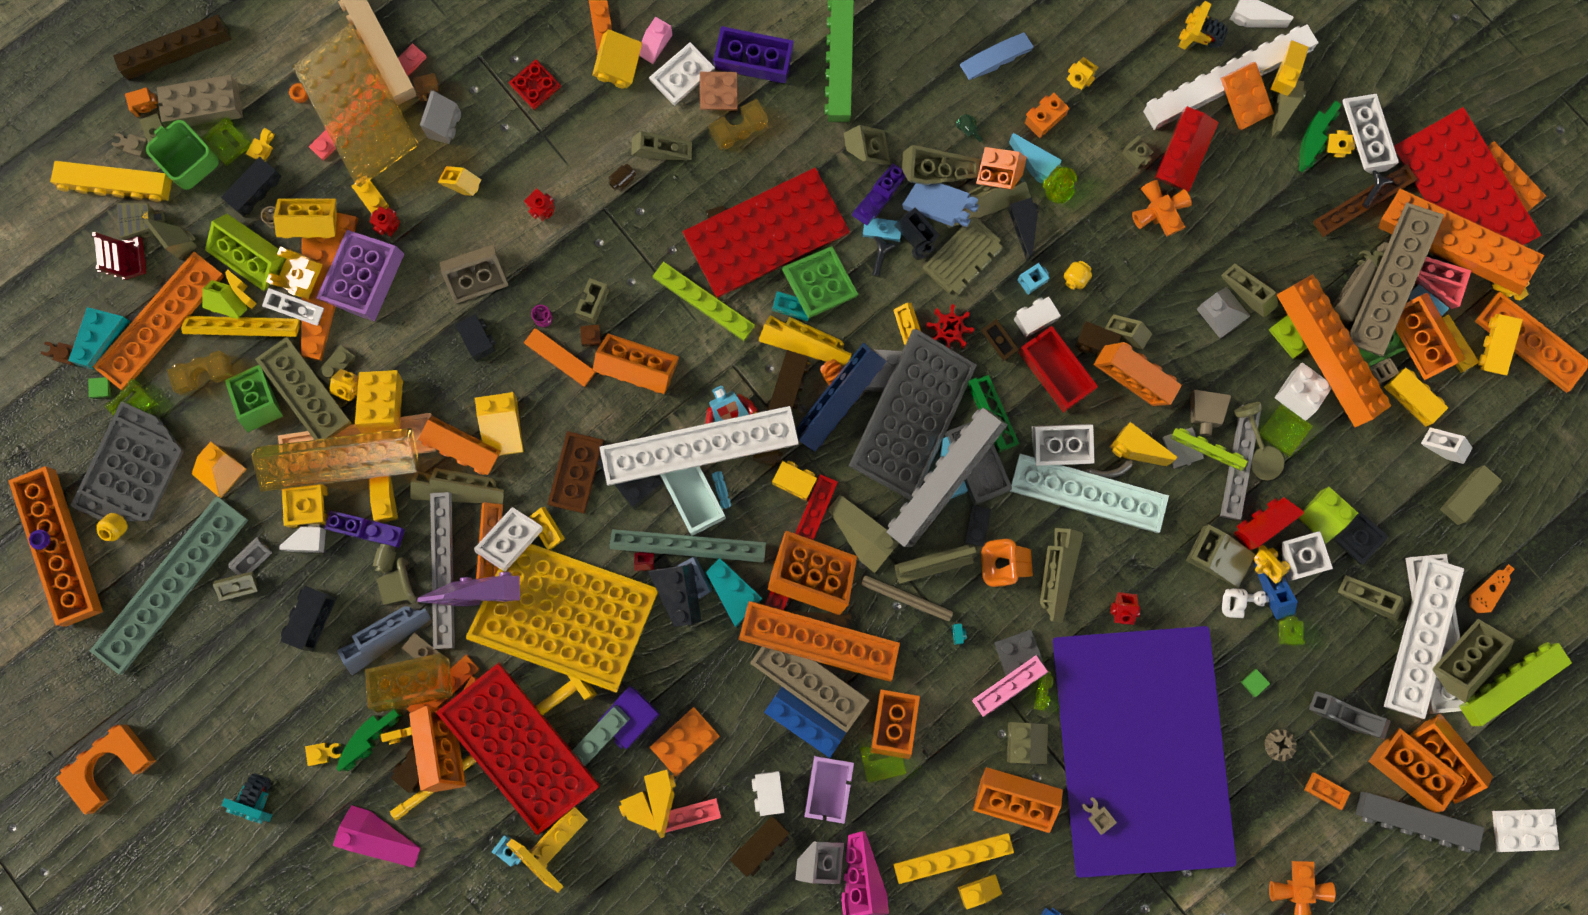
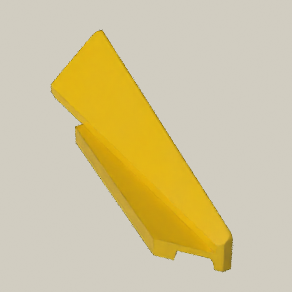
M770 315L759 337V341L825 362L835 359L842 367L848 363L852 355L843 349L844 343L840 339L791 317L784 323Z

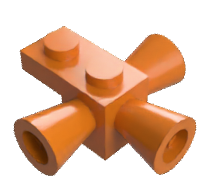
M1158 180L1151 181L1141 188L1151 203L1147 209L1132 212L1134 223L1139 229L1153 221L1154 225L1160 223L1167 237L1185 228L1177 212V209L1192 205L1191 198L1185 189L1170 198L1168 194L1162 197Z
M1292 861V880H1287L1288 884L1270 881L1269 884L1271 901L1288 899V901L1296 903L1294 915H1312L1309 903H1316V899L1332 903L1335 901L1336 893L1333 882L1315 885L1313 861Z

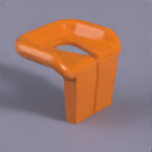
M1011 539L992 540L983 546L981 550L982 576L988 586L1012 585L1020 577L1033 576L1031 549L1016 546V543ZM998 558L1009 559L1010 564L998 569L996 567V560Z

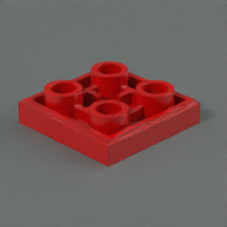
M537 59L508 82L533 110L561 88L559 82Z

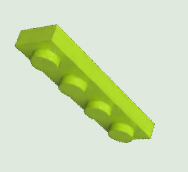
M1175 428L1170 438L1240 471L1245 468L1248 462L1241 454H1231L1226 451L1225 447L1209 444L1207 439L1200 436L1196 438L1183 428Z

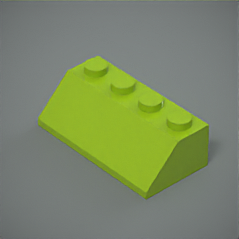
M225 214L211 222L205 251L261 290L266 291L271 285L266 282L270 273L278 275L285 263L286 258L277 255L279 249L229 214Z

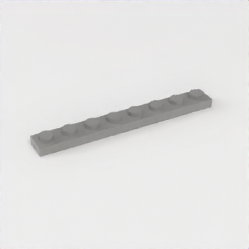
M450 492L430 493L432 591L453 582L452 493ZM433 604V649L455 648L454 606Z

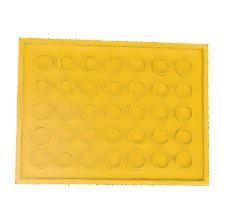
M530 544L506 570V572H511V576H520V600L508 602L483 601L466 635V639L617 693L658 595L656 587ZM499 568L495 576H499V573L504 571Z

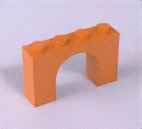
M117 724L110 728L108 735L97 739L92 744L93 747L90 750L80 753L76 757L77 760L73 764H68L62 768L61 774L56 777L84 814H93L109 801L97 786L93 777L94 766L101 756L109 752L117 755L132 774H141L156 761L128 725Z

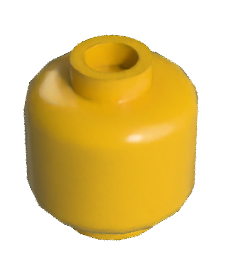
M1083 261L1073 262L1064 273L1065 284L1073 290L1075 288L1083 289L1092 278L1091 267Z
M117 513L107 514L97 524L98 536L105 541L114 542L118 540L128 529V524L124 517Z

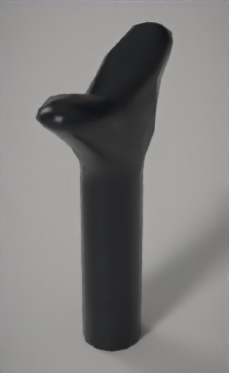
M1376 170L1373 171L1375 185L1362 204L1367 209L1374 201L1380 189L1394 182L1393 179L1382 177Z
M875 236L878 254L872 276L879 277L885 253L895 248L896 245L886 244L878 236Z

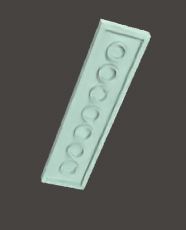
M1019 454L1011 483L1012 489L1010 490V492L1155 533H1160L1169 495L1062 465L1036 466L1034 457Z

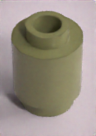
M380 544L373 562L376 572L387 574L388 571H392L396 557V547Z

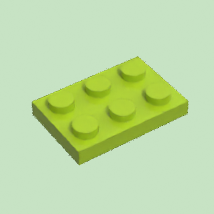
M1288 315L1269 329L1292 359L1307 348Z

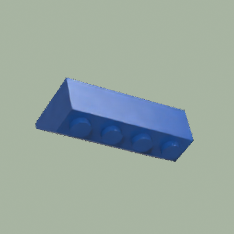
M781 687L764 712L829 758L846 734L845 731L784 687Z

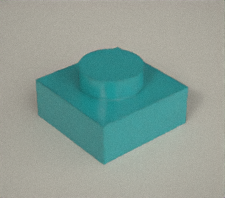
M962 624L952 625L954 645L963 644V640H966V629L962 628Z

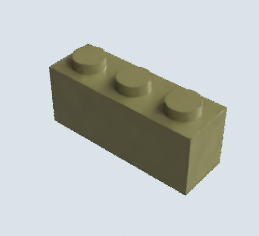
M1485 465L1478 467L1440 510L1457 525L1467 524L1475 517L1473 513L1486 505L1488 496L1494 495L1499 490L1498 485L1502 480Z

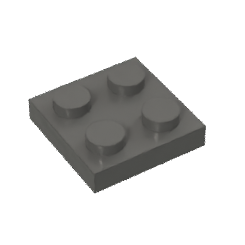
M1031 630L994 642L1006 676L1036 655L1043 663Z

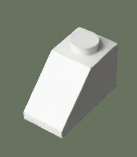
M1429 428L1421 443L1443 458L1462 464L1465 463L1472 450V446L1465 436L1434 428Z
M308 524V527H300L280 545V550L285 552L324 553L326 530L320 528L319 524Z

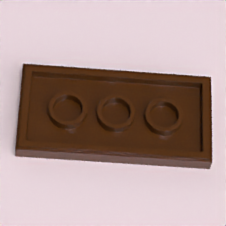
M567 431L547 505L582 514L586 513L598 468L596 462L601 457L600 447L605 442L603 439Z

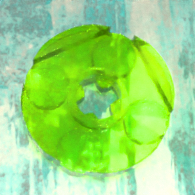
M1061 165L1056 166L1043 182V188L1049 201L1064 204L1072 198L1076 190L1073 188L1074 182L1077 183L1075 171Z

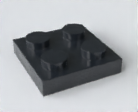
M1358 510V514L1332 539L1354 560L1363 565L1388 536Z

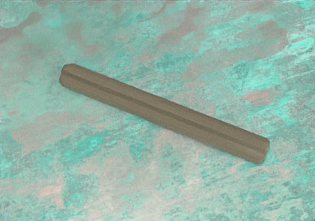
M864 576L861 585L946 621H950L953 612L871 577Z

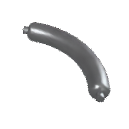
M1126 461L1122 466L1111 471H1098L1090 468L1086 472L1108 479L1114 478L1127 472L1132 467L1133 461Z

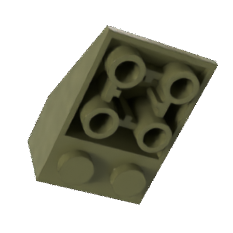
M1208 524L1202 528L1186 561L1239 588L1255 554L1228 534Z

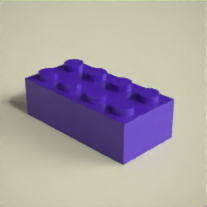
M721 26L713 59L715 70L737 72L740 75L786 84L794 50V41Z

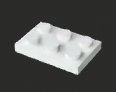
M690 42L652 74L649 79L675 106L700 84V71L714 72L715 67Z
M512 507L474 550L477 554L506 572L542 532L543 528Z
M1555 809L1492 811L1497 852L1559 850Z

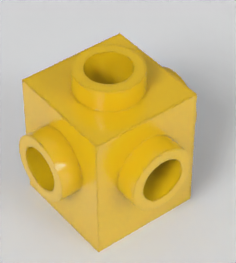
M1083 57L1077 64L1073 63L1068 70L1070 75L1067 80L1070 81L1074 88L1082 90L1086 85L1089 87L1095 79L1093 75L1099 67Z
M1337 130V134H1328L1326 153H1334V157H1345L1346 154H1351V150L1355 149L1356 144L1353 135H1348L1349 131ZM1341 140L1343 141L1342 147L1339 146Z
M340 369L331 377L329 393L351 401L357 396L359 376Z

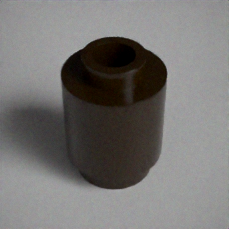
M621 165L608 177L610 180L608 183L615 191L617 189L622 191L634 180L636 173L630 165Z

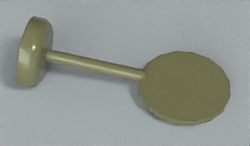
M1253 402L1237 408L1234 412L1238 418L1248 417L1259 445V449L1255 451L1252 457L1251 470L1259 479L1268 481L1275 479L1283 471L1284 457L1275 447H1264L1253 417L1254 414L1261 411L1262 405L1261 402Z

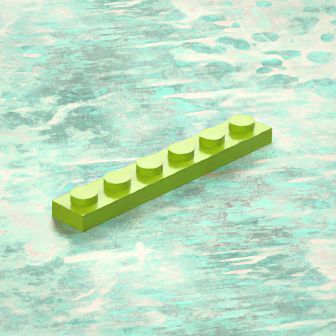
M665 262L660 265L652 276L657 282L742 341H745L755 328V325Z

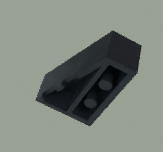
M693 564L648 571L674 627L702 622Z

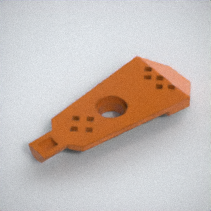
M1508 564L1504 570H1497L1470 595L1469 607L1476 613L1492 612L1511 581L1509 575L1514 571V568ZM1490 585L1495 586L1494 592L1490 590Z

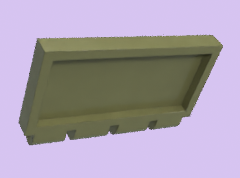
M975 216L970 218L971 221L967 227L962 226L922 268L947 293L953 292L956 296L967 287L963 280L970 284L978 276L979 271L975 267L982 271L992 261L988 254L995 258L1004 249L999 244L1001 240Z

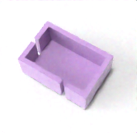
M814 756L805 817L823 820V815H826V821L845 823L850 784H846V780L851 781L854 763Z

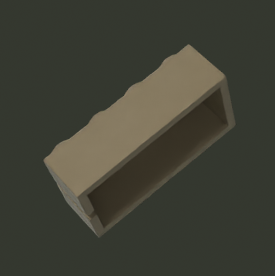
M232 75L157 87L158 101L161 105L159 107L161 123L166 127L176 120H183L192 127L243 118L239 85Z

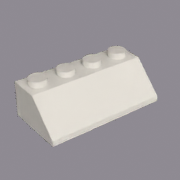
M1377 94L1343 99V105L1364 170L1370 174H1373L1374 170L1385 172L1398 164V158Z

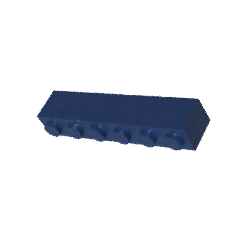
M863 342L796 427L797 439L816 451L824 443L830 432L835 429L841 418L847 414L852 404L859 399L864 389L871 384L872 379L882 370L887 361Z

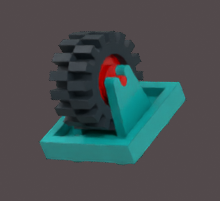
M256 773L251 774V777L243 785L236 801L224 798L221 806L227 808L226 812L236 816L244 817V814H246L245 819L260 824L263 821L270 822L272 814L263 811L269 795L268 789L271 786L270 778Z

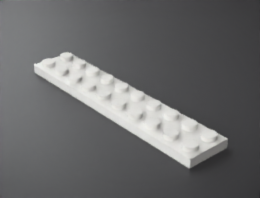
M788 406L601 446L600 452L606 482L609 486L798 445V439L791 407Z

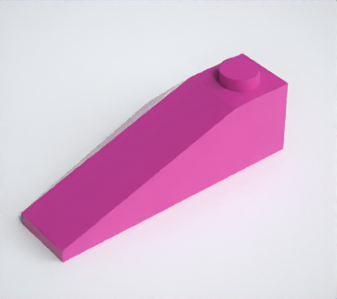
M862 831L848 835L846 852L848 869L847 874H844L846 887L845 893H842L841 898L843 915L889 914L887 893L866 832Z

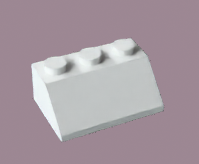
M1093 425L1032 426V446L1036 466L1094 463Z

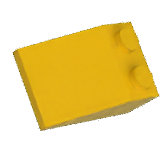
M510 392L476 397V412L482 442L500 450L499 456L524 452L517 396Z
M1131 422L1121 430L1109 446L1113 449L1112 452L1120 458L1123 457L1151 464L1168 466L1177 459L1176 455Z

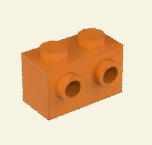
M1055 93L1051 96L1046 95L1036 109L1033 107L1026 114L1025 124L1039 138L1064 118L1069 110V107Z

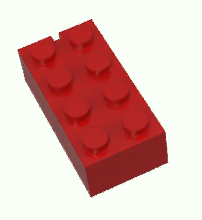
M1052 326L1039 334L1037 338L1022 346L1018 352L1063 413L1090 395L1098 387Z

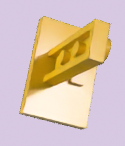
M574 806L552 826L530 851L513 839L506 845L546 886L558 893L564 886L546 869L547 864L586 823L587 819Z

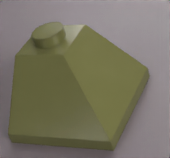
M859 125L844 133L845 146L848 152L864 162L883 166L891 165L884 130Z
M147 218L144 220L163 247L179 260L198 247L194 242L196 238L189 230L184 231L179 226Z

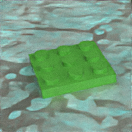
M832 246L784 266L782 269L808 318L858 296L854 285Z

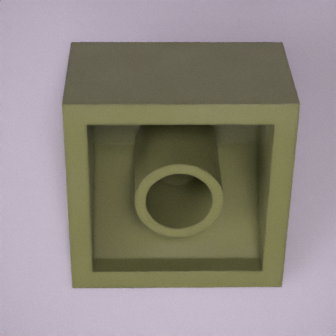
M1008 722L1007 762L1047 764L1048 724Z

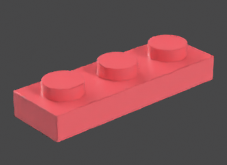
M717 798L671 810L665 833L721 818Z

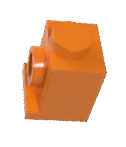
M147 87L125 94L129 111L136 117H140L139 113H148L152 109L157 108V96Z

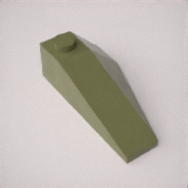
M912 145L903 151L902 170L909 182L930 185L978 178L980 159Z
M839 495L828 508V511L843 532L859 561L875 573L899 545V542L887 533L888 530L842 495Z

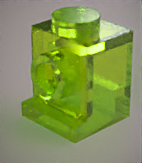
M1286 617V620L1279 621V644L1304 645L1303 621H1298V617ZM1292 627H1295V634L1291 632Z

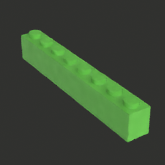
M828 0L827 11H831V17H827V28L831 29L830 34H827L826 44L830 46V51H826V63H830L829 69H826V80H829V86H825V98H829V103L825 104V115H828V122H850L854 0Z

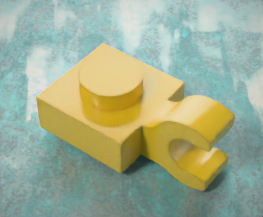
M264 128L261 132L260 140L254 138L246 155L255 160L261 157L266 161L273 149L269 144L275 134Z

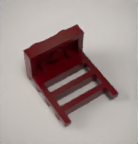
M97 232L92 233V237H95L97 265L95 267L98 272H106L107 275L113 274L114 277H122L123 280L146 274L143 238L136 236L121 241Z

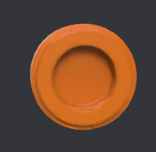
M296 83L289 89V95L294 102L303 103L309 98V91L305 85Z

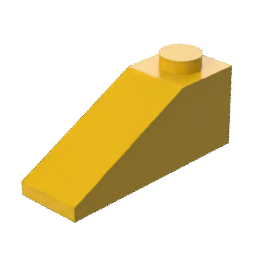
M1293 40L1290 41L1271 90L1286 96L1292 92L1302 71L1308 46Z
M389 464L369 467L370 503L373 520L379 523L398 520Z
M667 770L644 776L656 830L660 838L665 836L674 798L673 787H676L674 776H670Z

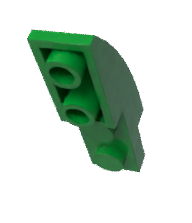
M1336 100L1325 114L1319 111L1313 117L1304 134L1299 154V171L1302 173L1307 167L1309 169L1312 168L1317 161L1314 158L1316 154H1321L1327 146L1324 143L1328 138L1325 134L1330 129L1328 124L1330 121L1334 122L1340 114L1338 109L1342 105Z
M393 709L383 718L373 715L364 722L344 748L336 769L348 772L357 765L355 762L360 758L365 759L373 753L372 749L376 747L372 739L374 741L379 739L381 734H384L383 731L386 728H392L400 722L399 718L403 716L400 710Z

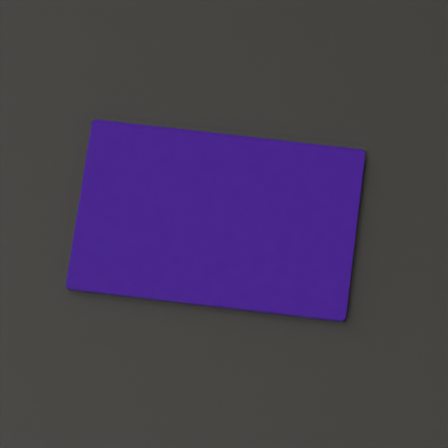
M1201 626L1055 637L1052 642L1076 876L1081 878L1234 867L1236 865L1209 628ZM1091 797L1096 799L1098 809L1104 806L1117 822L1102 835L1099 834L1088 820L1092 814L1082 808V804H1085L1087 808L1093 806V802L1090 800Z

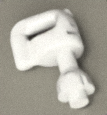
M1226 589L1223 595L1222 612L1226 617L1244 618L1247 602H1254L1258 606H1264L1265 603L1269 602V597L1265 595L1264 591L1248 594L1244 589ZM1231 597H1234L1233 609L1230 610Z

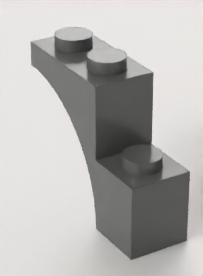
M1317 691L1309 710L1320 717L1336 721L1350 730L1383 740L1391 722L1386 718L1360 710L1331 695Z

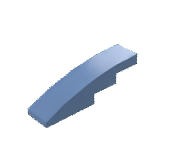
M1021 33L962 62L960 66L967 78L971 80L997 70L999 66L1014 61L1017 56L1030 52L1034 47L1026 34Z

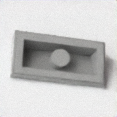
M256 537L228 565L237 575L252 572L272 552Z

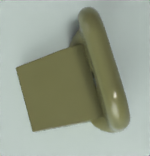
M399 558L397 560L398 570L376 579L383 605L407 600L412 604L419 603L417 602L418 596L414 595L412 585L410 584L407 566L410 564L408 559Z

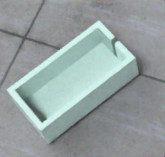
M700 466L660 474L691 536L726 519Z

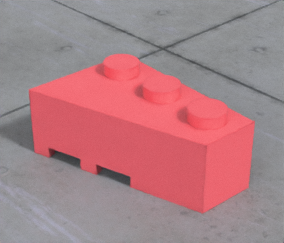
M1426 257L1415 283L1417 285L1420 284L1442 303L1454 309L1461 305L1471 270Z

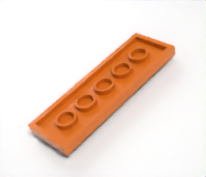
M1501 292L1494 296L1475 320L1477 324L1490 333L1489 322L1495 314L1523 319L1514 352L1566 393L1574 387L1588 369V359Z

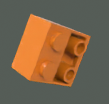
M985 147L976 184L1012 190L1023 176L1027 157L1017 151Z

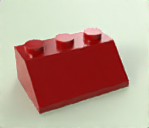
M1285 497L1279 500L1274 498L1267 503L1268 508L1264 511L1259 509L1251 515L1253 519L1249 522L1244 520L1236 526L1238 530L1234 532V535L1243 546L1253 550L1298 519L1304 512Z

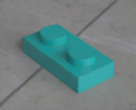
M779 291L776 292L772 311L804 321L809 320L797 297Z

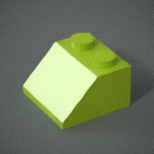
M1327 487L1322 489L1303 510L1304 514L1298 519L1313 533L1320 531L1326 544L1341 532L1358 512L1335 491Z

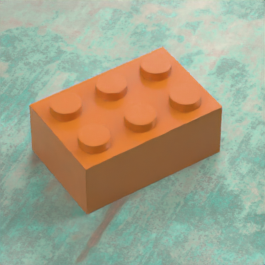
M880 690L870 753L910 759L920 696Z

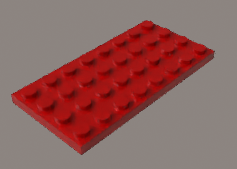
M1464 107L1394 146L1395 152L1403 166L1407 164L1416 176L1417 180L1414 184L1424 200L1521 245H1525L1541 236Z
M816 168L806 171L682 231L716 298L850 233Z
M500 662L436 712L536 835L544 831L600 786Z

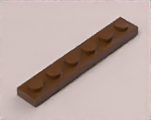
M1406 164L1386 177L1393 179L1394 182L1380 189L1368 209L1364 208L1362 204L1375 184L1317 218L1313 223L1320 234L1325 237L1396 194L1399 189H1404L1417 180L1416 176Z

